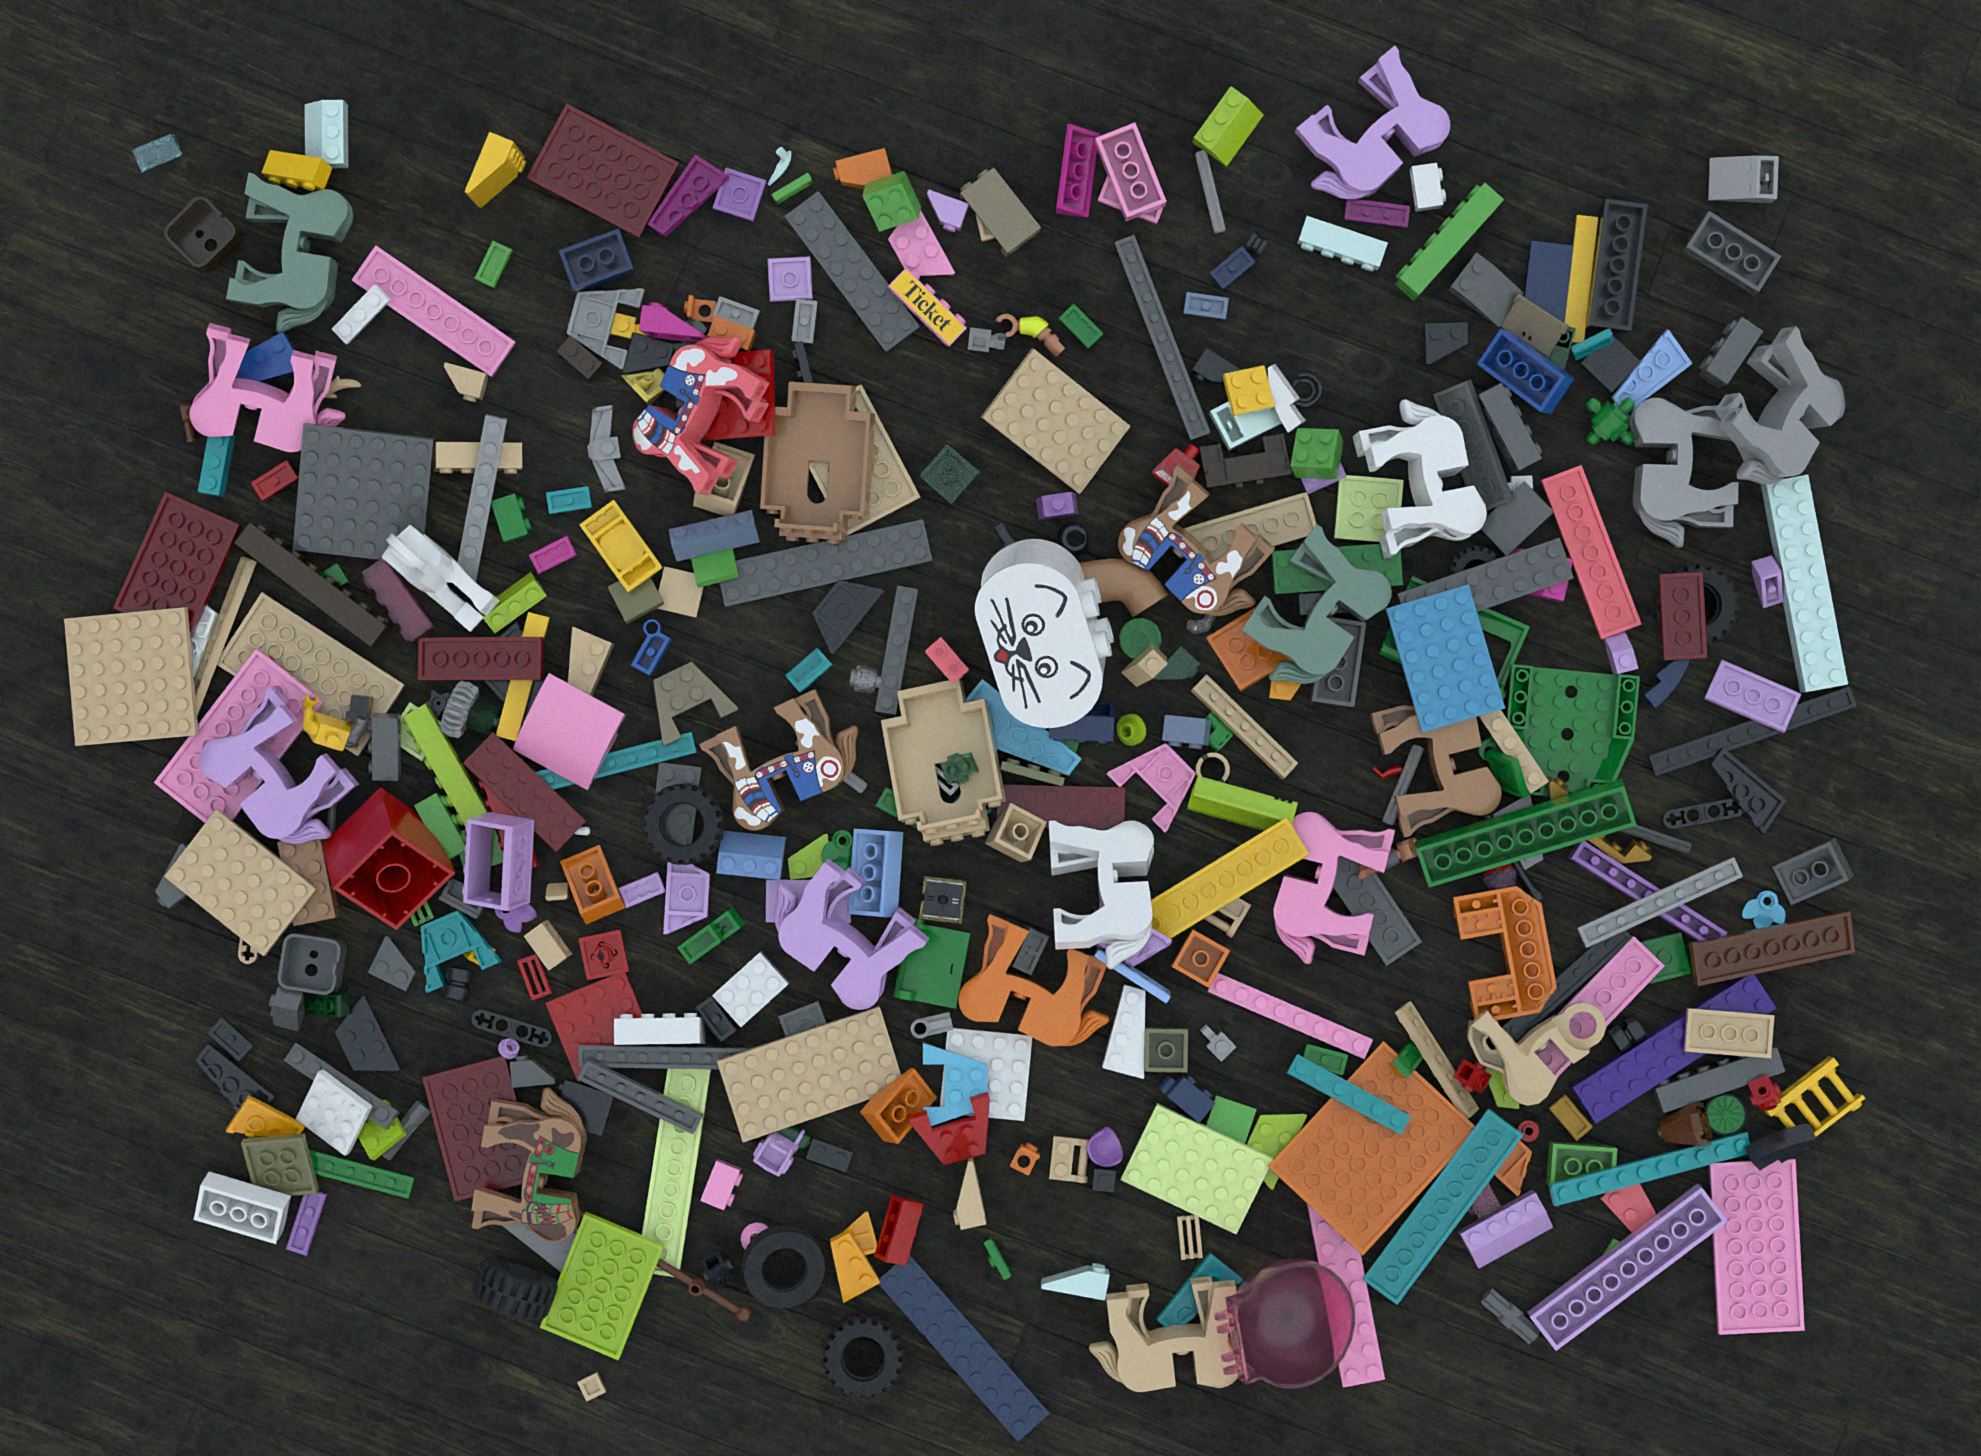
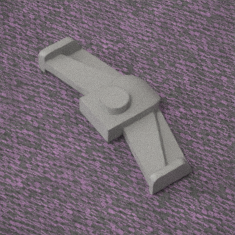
M613 405L592 409L590 440L587 446L588 456L592 460L605 493L626 490L614 462V459L621 458L618 437H610Z

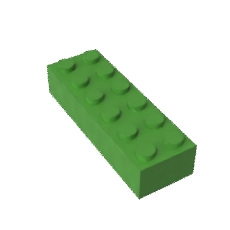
M1486 183L1481 187L1476 185L1466 197L1469 201L1467 203L1462 201L1452 213L1454 218L1448 217L1439 227L1440 233H1434L1424 244L1426 249L1423 251L1420 248L1410 260L1412 265L1409 267L1406 264L1397 274L1396 278L1398 281L1395 285L1413 301L1504 200Z

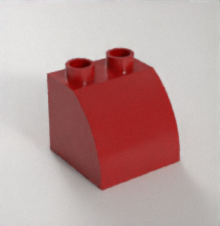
M379 788L322 844L332 888L395 930L407 921L455 874L446 851L436 836L425 826L422 819L410 807L382 788Z

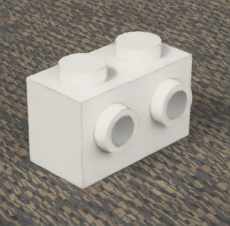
M1437 163L1412 166L1409 172L1415 211L1441 208L1443 202H1446L1445 190L1441 189L1440 181H1443L1441 168H1438Z

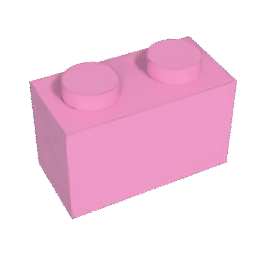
M717 1159L700 1201L725 1210L726 1206H731L735 1194H732L734 1186H739L743 1177L740 1174L741 1168Z

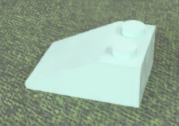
M1093 1263L1092 1266L1087 1265L1042 1278L1041 1289L1105 1300L1110 1274L1105 1265Z

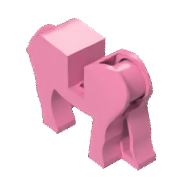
M209 323L206 333L210 342L208 358L209 382L195 396L189 413L191 423L199 433L208 437L233 436L241 404H244L248 409H262L254 438L255 442L286 452H297L302 447L304 423L336 427L345 419L346 415L344 412L331 408H326L318 414V407L329 391L337 356L316 351L314 356L293 350L290 362L294 372V385L288 394L281 389L262 382L235 378L250 339L231 334V328Z
M1301 813L1294 817L1292 825L1310 855L1303 859L1323 864L1322 866L1319 865L1316 871L1315 879H1318V882L1288 874L1284 876L1274 906L1277 933L1283 943L1292 949L1305 964L1312 962L1315 951V943L1308 936L1316 937L1333 948L1365 955L1374 914L1368 912L1356 916L1342 915L1329 909L1326 903L1336 881L1340 856L1384 873L1395 830L1389 828L1380 832L1367 830L1343 831L1336 829L1318 813Z

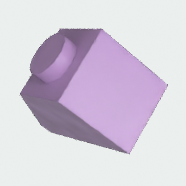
M928 190L927 197L940 224L944 225L943 228L951 232H955V230L961 231L969 204Z
M1772 555L1752 561L1753 580L1762 607L1766 608L1782 603V574Z
M1625 631L1604 638L1613 675L1638 669L1633 647Z

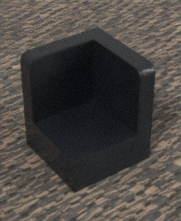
M351 695L350 710L346 711L345 720L354 721L357 715L363 716L368 720L371 719L373 697Z

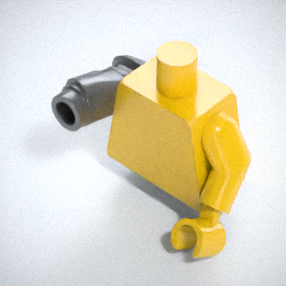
M307 694L302 701V706L305 708L302 726L312 741L339 751H343L344 747H357L359 739L368 729L369 720L357 715L352 725L350 722L315 712L313 708L319 699L315 696L311 701L309 694Z

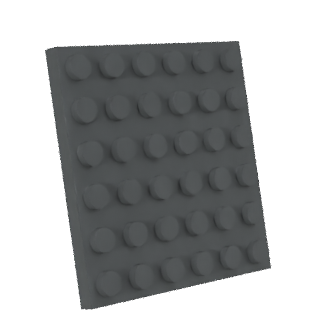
M304 423L293 549L384 560L382 555L390 545L386 539L391 533L398 536L411 525L424 535L434 438Z

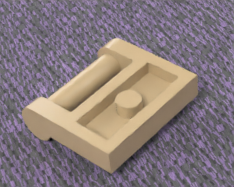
M1237 898L1219 909L1218 911L1234 920L1231 925L1212 914L1204 918V920L1223 930L1227 936L1232 938L1251 905Z
M1054 1136L1049 1179L1087 1183V1146L1089 1139ZM1074 1145L1080 1146L1078 1175L1071 1174Z

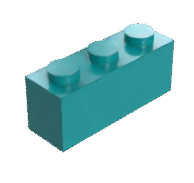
M236 435L207 438L198 488L199 493L225 497Z

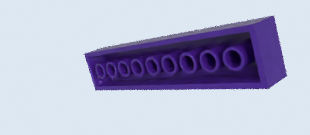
M1755 974L1732 980L1690 1007L1694 1009L1768 1014L1776 1009ZM1687 1010L1648 1034L1647 1038L1639 1044L1634 1043L1628 1051L1615 1055L1569 1085L1592 1122L1597 1124L1706 1054L1684 1051Z

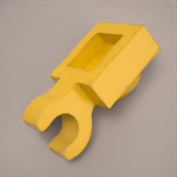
M615 313L610 334L632 339L633 333L647 336L639 331V324H636L637 318Z

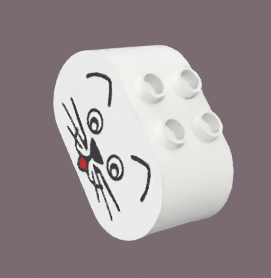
M1027 539L1012 543L1001 549L991 558L982 575L981 589L975 602V616L1006 709L1016 719L1025 724L1041 728H1055L1079 720L1095 705L1102 688L1106 657L1112 656L1110 643L1114 642L1108 618L1097 620V616L1100 615L1098 603H1101L1102 600L1096 579L1085 580L1079 562L1069 551L1056 543L1041 539Z

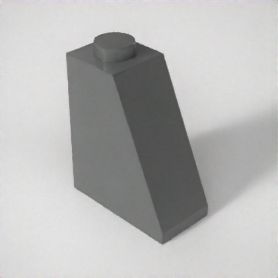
M182 843L178 847L164 876L187 848L188 843ZM163 876L155 891L158 895L157 900L163 907L173 908L188 897V895Z

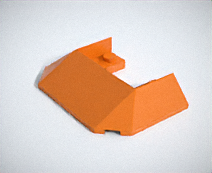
M1517 886L1453 897L1454 918L1457 920L1460 939L1500 933L1507 969L1506 975L1468 981L1471 997L1469 1003L1474 1019L1485 1009L1489 1011L1495 1020L1540 1013L1549 997L1557 988L1542 904Z

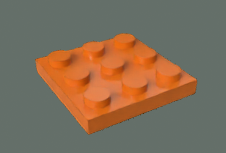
M1255 608L1206 637L1240 692L1270 674L1278 662L1290 661L1288 657L1280 653L1266 650L1240 631Z

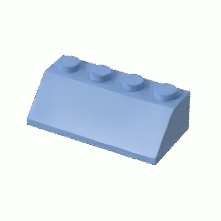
M854 829L851 869L866 881L859 890L849 893L848 914L878 917L894 916L898 909L903 832Z

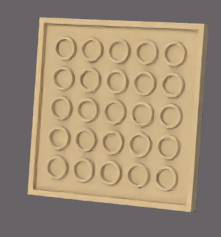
M188 607L64 619L75 746L199 735Z

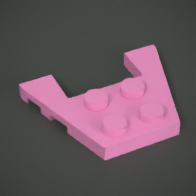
M1166 743L1107 773L1121 787L1136 772L1167 803L1152 818L1164 833L1168 830L1196 775Z

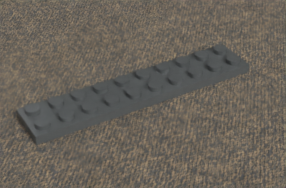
M924 520L850 535L846 537V540H840V544H830L827 541L737 560L739 577L720 582L725 607L832 584L838 580L845 581L931 562L932 556Z

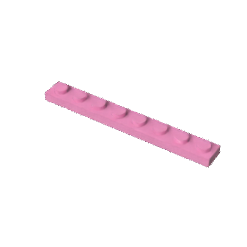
M1217 973L1208 989V992L1363 1059H1365L1373 1041L1369 1037L1220 973Z

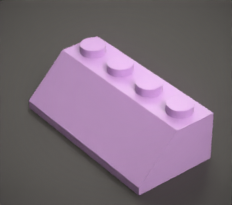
M1530 1190L1458 1230V1233L1479 1269L1548 1231L1553 1226L1536 1192Z

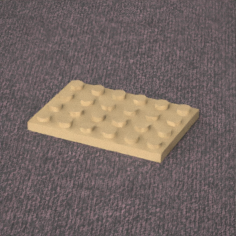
M1035 349L1030 350L981 416V418L1078 494L1083 491L1130 428L1129 424Z
M862 385L856 387L855 412L875 413L869 516H862V520L849 519L848 515L847 536L921 498ZM810 461L809 469L826 499L828 493L829 462Z
M219 809L214 811L164 876L262 956L268 954L318 889Z

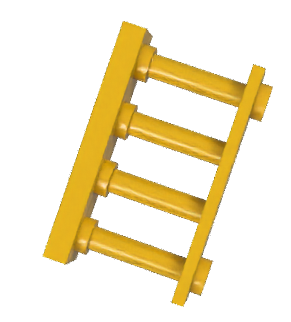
M1828 1056L1784 1090L1782 1095H1779L1782 1102L1777 1104L1778 1106L1775 1109L1763 1111L1770 1117L1773 1115L1775 1117L1778 1116L1785 1127L1790 1128L1795 1126V1124L1785 1113L1784 1107L1790 1102L1794 1103L1812 1125L1814 1134L1818 1136L1847 1112L1858 1109L1865 1097L1858 1093L1855 1096L1852 1095L1835 1073V1067L1839 1064L1833 1057ZM1824 1076L1831 1080L1847 1101L1838 1109L1835 1108L1818 1086V1080ZM1807 1089L1814 1093L1830 1114L1821 1122H1819L1801 1099V1094Z

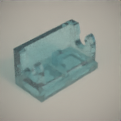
M169 134L132 150L141 172L182 156V151L174 134Z

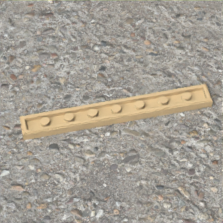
M244 556L240 558L198 671L194 677L197 715L256 565V561Z

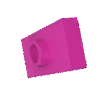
M565 536L529 556L538 574H541L577 556L568 536Z

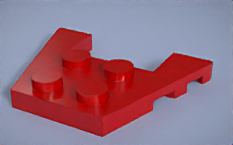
M988 1092L970 1097L974 1116L934 1128L931 1127L926 1110L908 1115L910 1124L944 1166L985 1154L990 1105Z

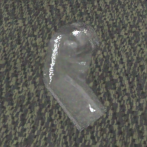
M1205 614L1203 620H1190L1187 623V629L1193 634L1207 632L1216 616Z

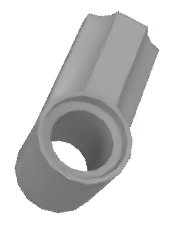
M945 1012L929 1017L917 1018L912 1021L910 1030L916 1038H924L951 1031L953 1026L950 1013ZM919 1022L926 1025V1030L922 1034H917L914 1031V1026Z

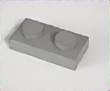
M719 296L712 317L717 316L754 330L760 311Z
M796 299L792 342L803 341L805 344H813L817 301Z

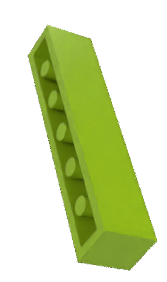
M424 704L403 716L405 719L403 722L405 729L408 733L412 732L415 740L413 742L419 752L423 751L426 756L424 762L429 770H434L437 776L434 779L439 788H444L446 791L445 799L450 807H455L458 813L456 818L460 825H465L466 827L467 819L490 812L446 734L441 732L440 724L429 704Z

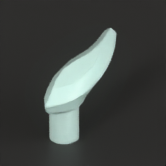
M782 147L776 150V154L781 159L768 182L769 186L786 171L791 161V151L786 152Z

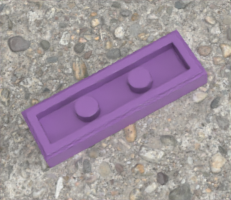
M318 1191L317 1194L303 1195L286 1247L287 1250L305 1256L308 1255L327 1197L326 1193Z

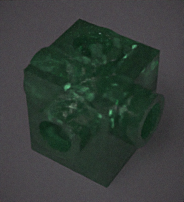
M476 699L469 711L466 727L490 736L492 730L498 728L501 718L499 717L500 707Z
M971 752L960 755L959 753L952 754L947 757L948 761L940 764L948 784L956 782L958 785L970 781V776L979 772Z

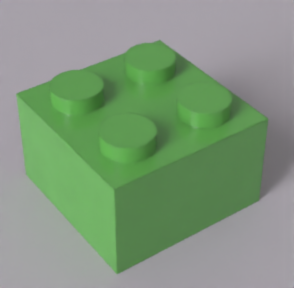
M905 171L865 184L862 196L879 232L919 218L921 205Z
M1297 428L1290 465L1296 478L1337 479L1344 443L1339 430Z

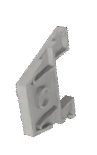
M638 288L632 290L577 292L567 334L623 370L628 351L607 345L614 316L619 303L640 309L645 290Z

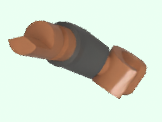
M1415 837L1397 843L1395 845L1396 849L1391 847L1385 870L1400 863L1399 859L1405 862L1418 856L1415 844L1417 839ZM1360 864L1361 871L1358 878L1364 879L1375 872H1381Z

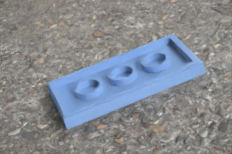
M1098 947L1094 957L1106 964V951ZM1122 961L1113 968L1165 1003L1170 999V990Z

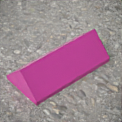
M1067 124L1056 214L1089 217L1097 156L1095 138L1099 137V133Z

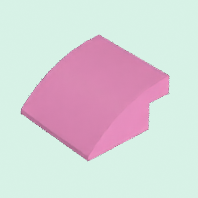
M549 673L523 723L513 750L588 790L618 736L617 731L626 714Z

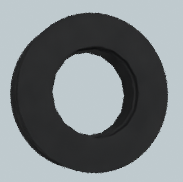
M777 1225L761 1231L747 1245L742 1258V1273L750 1293L759 1302L773 1308H791L806 1302L817 1292L824 1278L825 1261L817 1241L811 1234L793 1225ZM789 1248L801 1253L805 1262L804 1269L799 1278L793 1282L777 1285L767 1281L763 1276V1262L775 1250Z

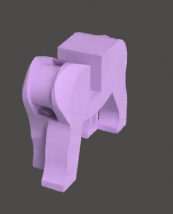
M1396 46L1379 58L1377 63L1358 80L1359 84L1390 111L1379 118L1364 133L1357 144L1350 142L1340 134L1334 124L1332 110L1328 105L1316 115H1311L1296 128L1295 133L1315 157L1329 164L1334 172L1324 171L1311 182L1313 189L1325 191L1343 199L1369 197L1382 187L1403 164L1386 143L1393 136V133L1414 157L1437 149L1448 136L1450 131L1448 114L1441 106L1419 96L1409 73L1401 64L1399 50Z
M272 687L266 691L261 706L252 713L239 734L212 740L203 747L200 754L201 770L207 778L224 788L238 784L251 771L259 780L265 781L263 785L240 804L263 835L291 844H302L316 839H328L331 837L329 829L321 820L311 818L321 810L335 806L356 788L359 783L346 768L340 769L326 753L317 758L310 776L302 784L296 786L285 766L271 751L263 746L264 742L299 721L287 708L289 701L276 687ZM334 776H335V779L333 780V782L328 785V783H329V782L334 778Z
M828 858L805 887L799 904L798 894L784 883L778 885L774 917L779 933V942L786 953L812 971L817 969L834 946L837 947V951L842 956L849 957L851 960L831 986L846 1006L857 1010L867 1009L873 1006L882 995L887 972L901 963L910 952L923 948L929 937L913 925L916 920L900 907L895 912L876 946L857 929L835 917L834 912L839 900L848 893L859 890L866 880L850 867L844 871Z

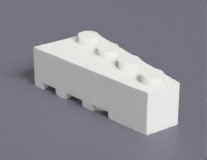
M1124 984L1102 1068L1144 1079L1145 990Z
M684 1013V1018H675V1014H663V1018H654V1014H641V1018H633V1014H621L620 1019H614V1045L705 1044V1022L701 1017H697V1013Z

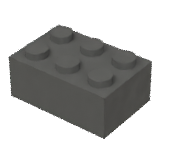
M1743 317L1733 320L1731 323L1729 322L1722 331L1724 336L1711 347L1710 351L1713 353L1707 358L1705 357L1698 368L1701 370L1698 376L1717 389L1727 385L1763 331Z

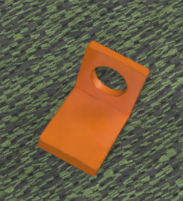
M689 295L688 301H685L684 314H687L689 320L712 323L714 319L712 315L717 302L699 300ZM702 305H708L711 308L709 316H700L699 308Z
M1021 1143L1010 1167L1029 1175L1036 1160L1040 1157V1152L1037 1151L1038 1148L1030 1143H1026V1145ZM1022 1155H1026L1030 1159V1164L1025 1168L1020 1167L1017 1163L1018 1158Z

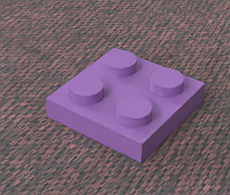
M725 168L724 173L730 178L719 188L713 209L754 222L767 181Z

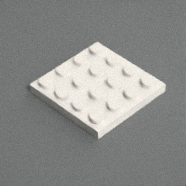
M953 1028V1030L947 1031L946 1050L987 1063V1092L990 1097L988 1117L1024 1121L1032 1037L1023 1034ZM944 1070L940 1107H945ZM971 1112L965 1115L974 1116L975 1114Z

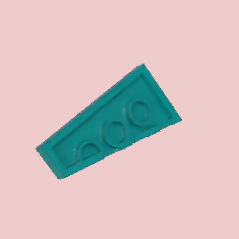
M1209 1252L1156 1319L1167 1328L1171 1327V1325H1185L1199 1313L1190 1278L1211 1276L1213 1282L1234 1280L1237 1285L1243 1279Z

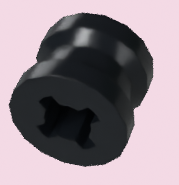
M1255 230L1246 244L1245 250H1251L1255 256L1259 257L1270 239L1261 237L1259 232Z

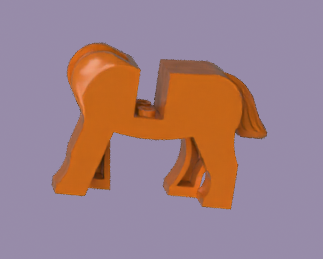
M989 914L987 919L989 935L984 947L982 969L963 985L959 993V1006L967 1018L977 1022H998L1012 990L1014 991V996L1025 1000L1026 997H1029L1018 1025V1030L1050 1046H1073L1090 1037L1098 1028L1109 1022L1107 1015L1095 1010H1089L1081 1016L1083 1008L1097 992L1107 967L1104 962L1076 949H1068L1066 952L1068 961L1067 974L1062 985L1053 994L1042 985L1030 979L1006 972L1029 930Z

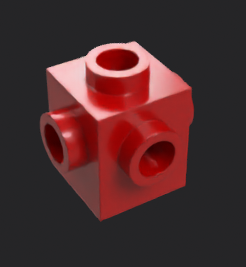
M1463 1059L1453 1078L1462 1082L1461 1087L1472 1093L1473 1090H1476L1482 1094L1492 1075L1485 1071L1487 1067L1475 1061L1472 1064Z
M1768 1074L1748 1082L1752 1094H1749L1753 1105L1758 1106L1762 1111L1773 1110L1778 1106L1777 1104L1782 1102L1779 1095H1782V1091L1778 1083H1773Z

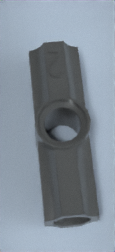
M1490 1288L1480 1300L1482 1305L1495 1314L1496 1318L1509 1330L1512 1329L1528 1344L1538 1337L1541 1332L1539 1328L1528 1320L1522 1311L1511 1302H1507L1493 1288Z

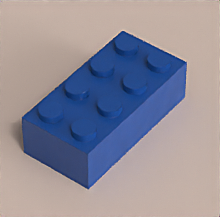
M1506 329L1499 330L1477 363V365L1537 410L1548 414L1552 413L1575 379L1519 336Z

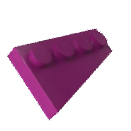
M694 155L647 225L667 237L730 177L699 156Z

